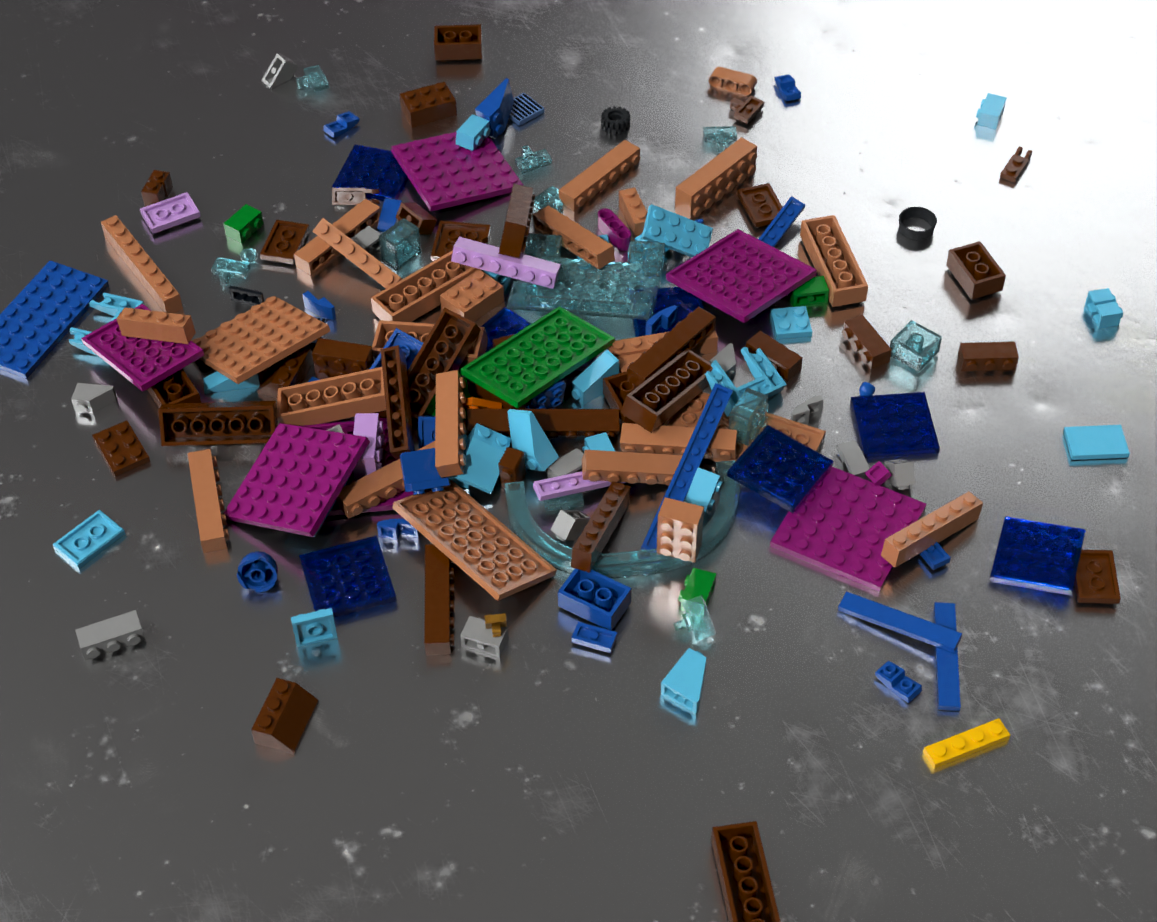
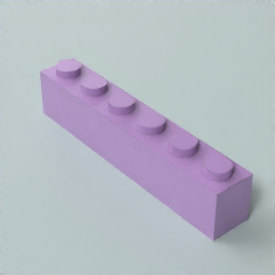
M459 237L454 244L452 262L554 289L558 280L561 264L520 253L519 258L498 254L499 247Z

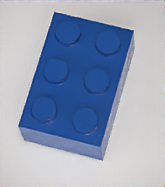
M575 568L558 591V606L612 631L631 604L632 588L594 570H591L589 573Z

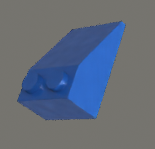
M508 78L475 108L476 116L490 121L489 128L491 131L489 136L494 139L506 129L514 104Z
M396 328L383 348L399 345L406 354L408 371L423 342ZM381 352L370 369L382 367Z

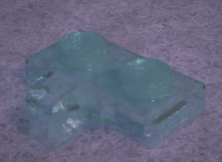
M319 65L303 68L305 76L296 78L298 89L312 87L315 92L329 88V82Z
M736 126L703 127L704 142L717 144L718 152H723L725 144L737 141Z
M525 145L522 146V156L515 158V164L521 173L524 174L552 164V158L546 149L532 152L530 147Z
M552 185L537 195L534 200V211L537 212L549 205L558 212H563L564 203L559 199V189Z
M217 257L211 272L212 274L219 275L220 285L227 286L231 278L245 279L251 266L249 262Z
M582 492L544 500L545 511L574 509V507L584 506Z
M702 595L682 602L686 613L682 614L683 620L673 623L676 631L687 627L688 632L693 631L696 641L717 634Z

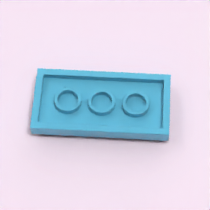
M651 204L648 208L641 238L689 257H694L709 247L713 228Z

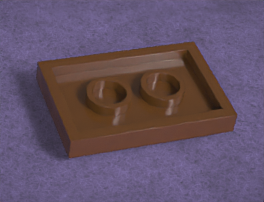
M770 183L737 190V196L755 228L770 225L783 208Z
M276 220L260 252V259L294 264V254L301 249L310 230L309 224Z
M127 420L92 435L94 442L115 477L150 462L148 454Z
M1072 549L1071 560L1078 603L1119 604L1121 597L1113 550Z

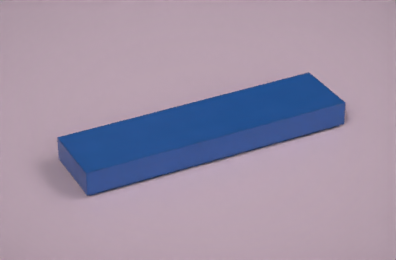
M791 196L760 236L759 240L775 248L804 210L806 204Z

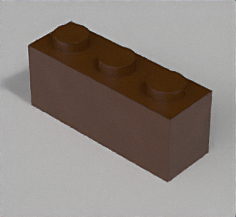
M863 315L844 321L842 330L844 339L852 345L853 350L860 355L862 361L870 369L890 362L892 349Z
M762 331L756 333L746 342V347H748V351L751 354H756V350L761 348L785 381L788 382L801 371L803 357Z
M1015 341L960 343L958 351L961 372L1016 370L1019 359Z

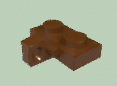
M750 96L746 101L733 98L730 101V109L735 111L734 118L748 124L764 107L765 102L754 96Z

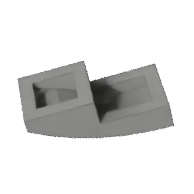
M821 394L797 406L791 413V420L805 424L809 422V416L821 413L824 402Z
M855 440L836 445L842 463L845 462L850 474L860 476L870 469Z

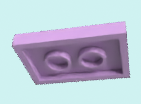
M188 192L140 208V213L152 234L201 217L200 211Z

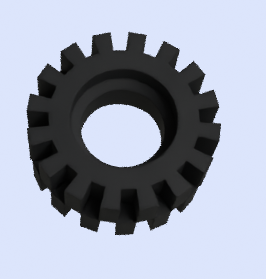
M613 106V109L608 107V110L605 109L601 114V128L604 129V132L608 131V134L613 133V135H616L618 133V135H621V132L626 133V130L628 131L630 128L629 111H626L625 108L621 109L620 106L618 108Z

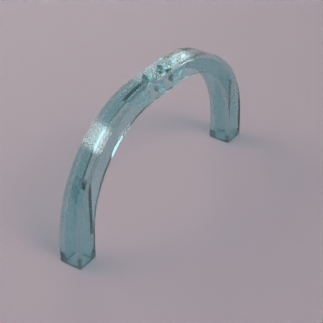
M735 460L716 462L715 474L720 475V481L723 482L719 491L720 501L712 519L703 528L702 545L696 562L713 552L723 542L737 517L740 483ZM524 481L504 483L507 513L514 533L554 568L571 574L575 569L571 567L572 548L555 541L536 524L527 506ZM657 549L600 554L592 570L609 578H628L631 576H648L650 574L670 572L689 566L694 562L663 556L656 553Z

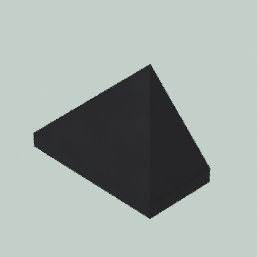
M229 286L232 301L249 305H259L264 302L263 293L258 290Z

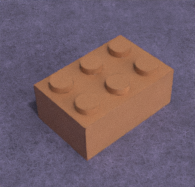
M478 269L440 295L441 311L445 307L475 322L504 302V287L481 269Z
M665 497L658 514L656 553L695 563L702 545L704 507Z

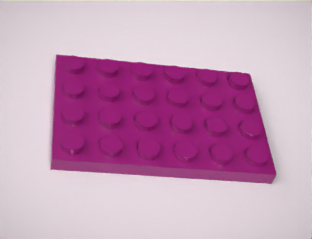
M141 304V305L137 306L136 308H134V309L150 310L149 308H147V307H146L145 305H143V304ZM117 318L81 338L85 346L142 392L204 356L203 349L192 341L189 344L122 336Z

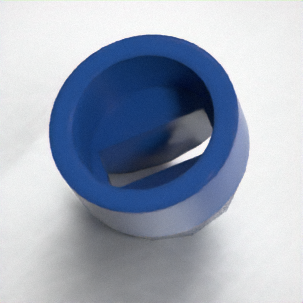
M863 382L859 389L860 396L863 398H870L875 392V387L868 382Z

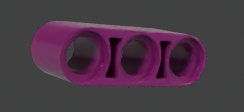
M608 208L600 209L598 211L599 230L604 235L608 234L609 241L616 249L628 251L631 248V231L612 210Z

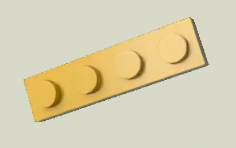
M1000 718L926 746L923 752L935 769L1009 740L1010 733Z

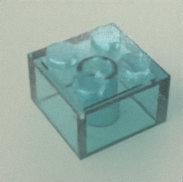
M405 218L379 235L382 262L396 271L421 253L419 227Z
M911 320L891 339V357L920 372L939 352L942 336Z
M747 388L731 410L729 429L737 430V442L749 446L752 440L757 439L760 428L765 427L768 420L766 413L769 409L767 395Z

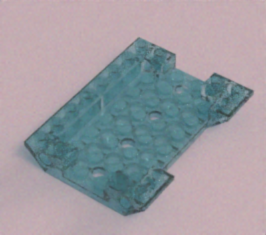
M528 233L525 251L522 254L561 264L558 280L554 289L522 280L514 281L507 309L551 312L560 306L572 314L649 320L654 315L663 274L665 243L630 241L628 263L611 262L597 269L583 259L561 258V235Z

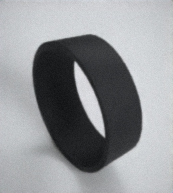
M909 207L904 209L899 215L900 232L907 238L914 240H923L930 237L937 224L935 214L923 207ZM909 218H921L926 220L932 228L925 231H914L905 227L903 222Z

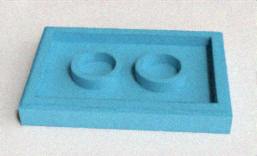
M1121 425L1064 427L1063 432L1071 460L1129 457L1130 452Z
M98 510L56 541L53 547L80 569L124 536L125 530L101 510Z

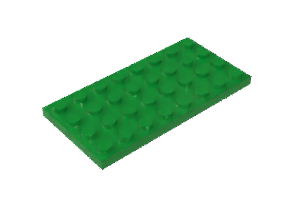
M559 306L462 367L461 375L518 409L612 346L615 342V337Z

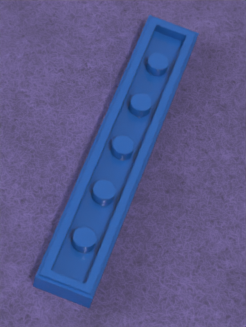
M847 591L838 606V611L952 653L955 652L962 638V633Z
M934 602V623L957 631L955 603ZM935 646L938 710L960 711L958 647L952 653Z

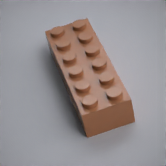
M741 137L676 186L675 213L693 220L699 217L706 209H709L715 202L721 200L724 195L731 192L738 184H741L746 178L753 175L756 171L757 146Z
M831 215L802 220L800 237L814 268L817 269V275L824 276L829 289L828 299L831 306L836 307L866 301L868 284L836 216Z
M452 250L372 296L373 313L383 321L412 322L441 305L440 295L474 273L478 268L452 262Z
M379 320L372 344L374 359L376 360L381 352L380 349H383L396 328L424 343L434 324ZM479 327L481 331L459 369L486 352L488 337L485 327Z
M382 367L278 388L276 418L279 423L304 426L355 417V413L385 411Z

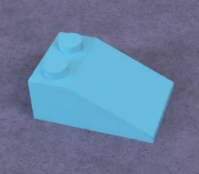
M509 409L507 412L512 448L524 452L526 469L544 472L559 458L558 454L532 411Z
M476 423L467 437L466 450L463 451L466 458V466H463L464 474L457 475L456 479L491 494L499 476L498 463L506 448L510 446L511 438Z

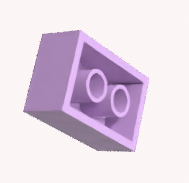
M355 413L353 435L367 437L370 443L353 470L354 481L382 468L380 460L384 458V451L381 447L385 445V434H381L383 433V421H379L378 413Z

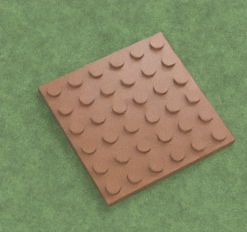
M272 296L263 303L252 306L247 312L238 314L236 318L222 323L220 327L207 331L202 337L191 341L204 351V356L199 358L200 361L233 382L240 384L330 332V328L326 323L280 298Z

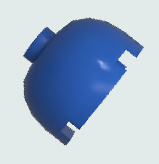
M256 551L243 557L238 565L237 578L245 589H256L255 592L260 593L268 591L275 585L278 577V566L269 554Z

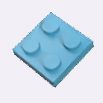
M806 306L770 309L776 339L812 337V328Z
M332 608L320 609L316 612L291 617L297 648L338 638Z

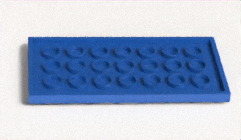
M50 260L0 314V370L27 379L70 331V328L90 308L89 302L91 300L96 301L109 286L108 280Z

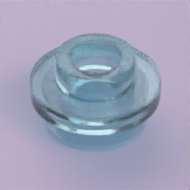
M246 248L240 252V259L245 264H252L256 261V250Z

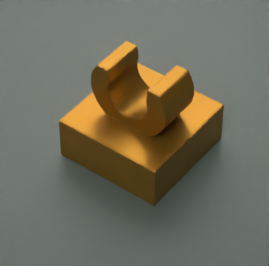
M506 613L485 615L486 629L492 628L493 637H501V627H506Z

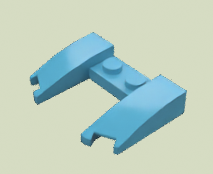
M103 293L105 300L100 303L94 300L89 302L90 307L114 316L111 321L119 316L124 307L136 308L141 304L144 305L143 301ZM71 327L70 334L75 335L74 339H69V343L81 350L96 355L83 344L81 339L91 332Z
M748 347L741 349V353L755 380L740 387H735L716 360L711 364L713 367L712 371L705 373L711 390L715 383L733 390L724 410L727 417L741 411L743 407L764 397L769 398L780 393L787 385L761 348L756 350V354L749 353Z

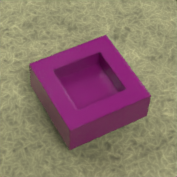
M880 461L865 472L866 476L875 485H882L892 476Z

